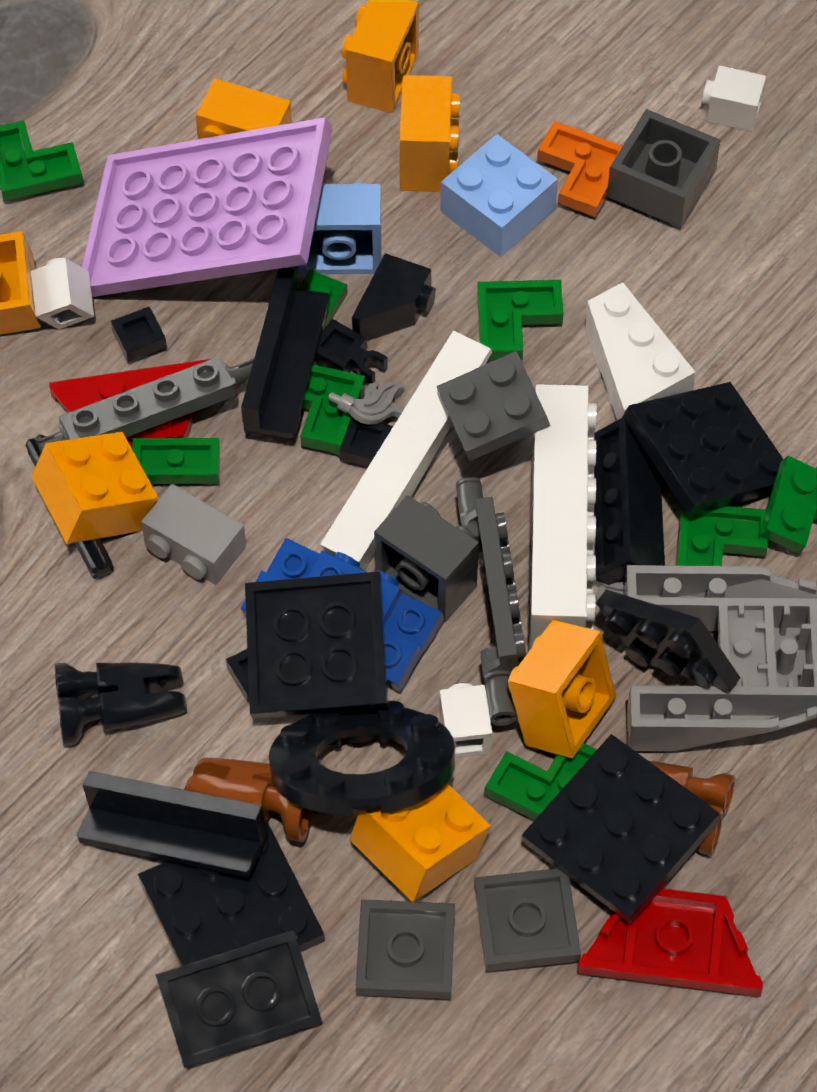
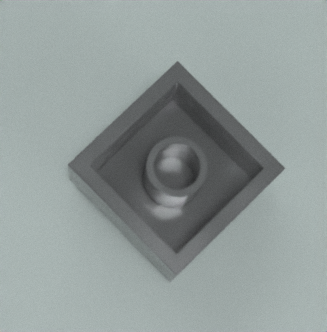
M646 109L610 166L607 197L681 228L716 171L720 139Z
M407 495L374 531L375 571H382L395 578L399 582L398 587L401 588L403 594L441 611L444 623L477 587L479 542L476 541L474 535L466 528L459 525L455 527L443 519L430 504L426 502L419 503Z

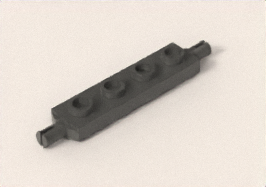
M219 357L61 415L59 416L60 432L36 439L40 454L46 443L123 432L125 437H129L237 396L236 384L249 379L254 359L252 358L244 363L229 367Z

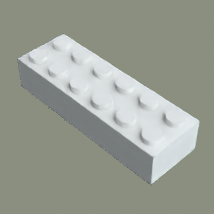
M536 384L535 392L551 426L533 433L529 651L535 639L542 635L553 619L593 629V621H595L593 582H595L596 556L593 555L596 535V516H594L596 501V478H594L596 440H594V429H596L597 404L588 403V386Z

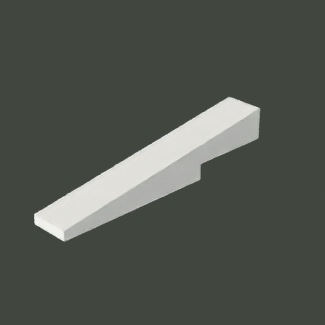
M456 331L451 333L320 545L326 553L333 556L337 552L344 553L358 561L360 569L366 570L375 554L374 531L407 495L412 497L452 425V420L437 386L485 365L492 353L491 348Z

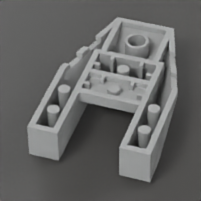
M627 565L624 595L700 618L708 631H718V645L741 677L731 691L715 686L706 688L703 686L630 685L627 706L628 746L634 751H678L767 733L817 718L816 582L799 578L798 582L771 574L769 568L762 566Z

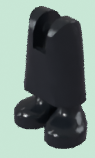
M135 662L96 663V672H82L67 663H56L54 665L63 746L75 744L80 739L84 725L94 720L101 719L103 732L172 717L187 710L185 695L181 692L170 691L178 688L183 683L182 671L179 666ZM96 692L98 694V697L79 698L83 694Z

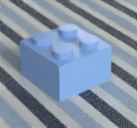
M496 134L441 181V212L502 257L556 209L558 178Z
M362 182L353 184L322 183L308 263L298 266L299 275H307L310 269L320 274H374L381 262L380 184H366Z

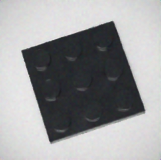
M731 382L628 405L622 417L688 516L772 493L783 457Z
M380 571L245 583L250 715L253 719L389 708L383 591Z
M611 734L521 836L527 846L628 923L632 924L721 821V817L718 811Z
M267 821L268 836L249 877L169 861L138 874L139 882L180 966L290 930H294L301 952L325 942V934Z

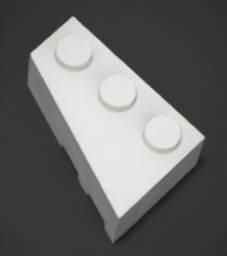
M623 282L588 300L585 331L599 373H602L607 388V397L610 405L613 406L617 420L622 418L628 405L693 391L696 372Z

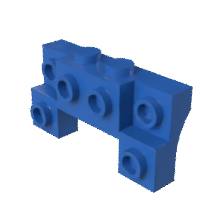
M285 538L267 572L261 570L255 582L366 573V571L359 568L360 563L344 553L337 552L333 556L321 551L319 554ZM380 571L383 591L387 681L391 683L393 689L401 692L421 655L435 638L444 621V617L441 611L403 594L401 588L398 587L399 582L392 576ZM244 601L240 609L246 617V602Z

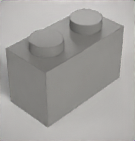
M174 484L170 485L141 521L144 543L154 555L163 559L168 557L179 563L190 576L199 580L204 578L215 585L218 584L246 548L245 528L242 523Z

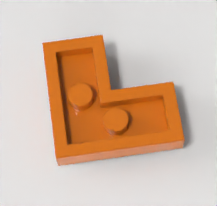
M554 121L538 148L537 160L570 172L559 192V204L596 217L607 197L610 166L623 145Z

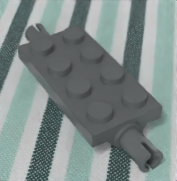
M467 477L460 479L456 483L461 526L474 535L476 541L479 542L478 553L483 552L497 646L485 648L480 652L490 720L493 725L502 726L514 723L517 720L516 709L508 687V679L512 670L519 666L525 658L526 648L504 512L495 514L493 497H483L479 478Z

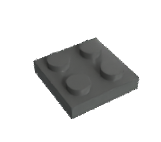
M517 351L437 386L469 461L551 426Z
M556 868L474 877L486 972L579 962L581 950L570 879L567 875Z
M361 899L356 995L451 999L455 903Z

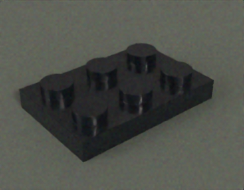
M607 589L596 601L597 606L606 617V626L623 640L627 646L625 650L627 655L638 665L643 667L652 665L661 668L670 676L678 677L682 675L693 679L703 687L709 688L712 685L727 691H731L741 678L700 618Z
M294 930L155 974L184 1068L322 1023Z

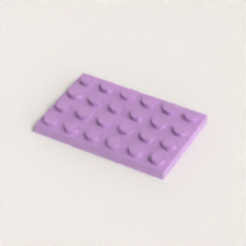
M326 117L108 155L82 268L89 271L92 297L306 265L308 263L333 128Z

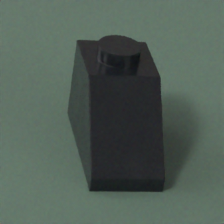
M385 253L352 316V330L366 337L367 341L415 325L422 310L428 312L435 298L436 288L431 287V269Z

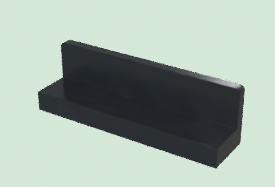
M280 268L277 272L241 406L244 431L293 438L296 435L330 303L328 293L297 289L296 269Z
M623 417L594 433V440H596L594 478H596L597 578L608 584L625 577L627 565L665 566L661 474Z
M89 771L82 785L89 805L86 816L77 832L78 841L83 844L249 877L268 836L262 805Z

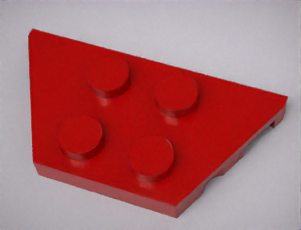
M211 359L49 382L51 397L55 402L59 401L69 413ZM198 411L126 437L132 448L133 438H188L192 428V418L197 415Z
M664 888L660 890L632 924L628 923L617 913L610 916L601 928L599 936L591 948L580 958L578 974L761 997L763 989L761 977L756 975L747 954L749 949L744 937L735 926L734 914L727 897Z

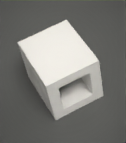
M719 65L715 80H707L703 93L702 104L708 105L706 121L753 132L763 100L766 76Z
M55 258L48 261L45 266L30 271L35 316L57 329H62L94 317L88 270L67 258Z
M459 683L448 689L439 690L441 723L450 731L453 737L455 758L491 754L493 733L485 684L473 686L468 683Z

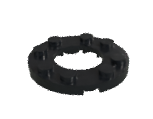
M388 701L389 708L312 714L283 727L281 733L272 743L269 751L271 781L283 797L309 810L333 815L353 816L352 808L367 811L381 806V813L392 812L426 800L448 783L455 770L454 740L450 731L439 722L436 716L405 708L398 701ZM376 736H380V742L385 743L395 740L404 746V752H406V756L397 765L383 771L368 774L340 773L326 768L318 761L319 752L328 745L340 746L342 738L353 743H363L374 739Z

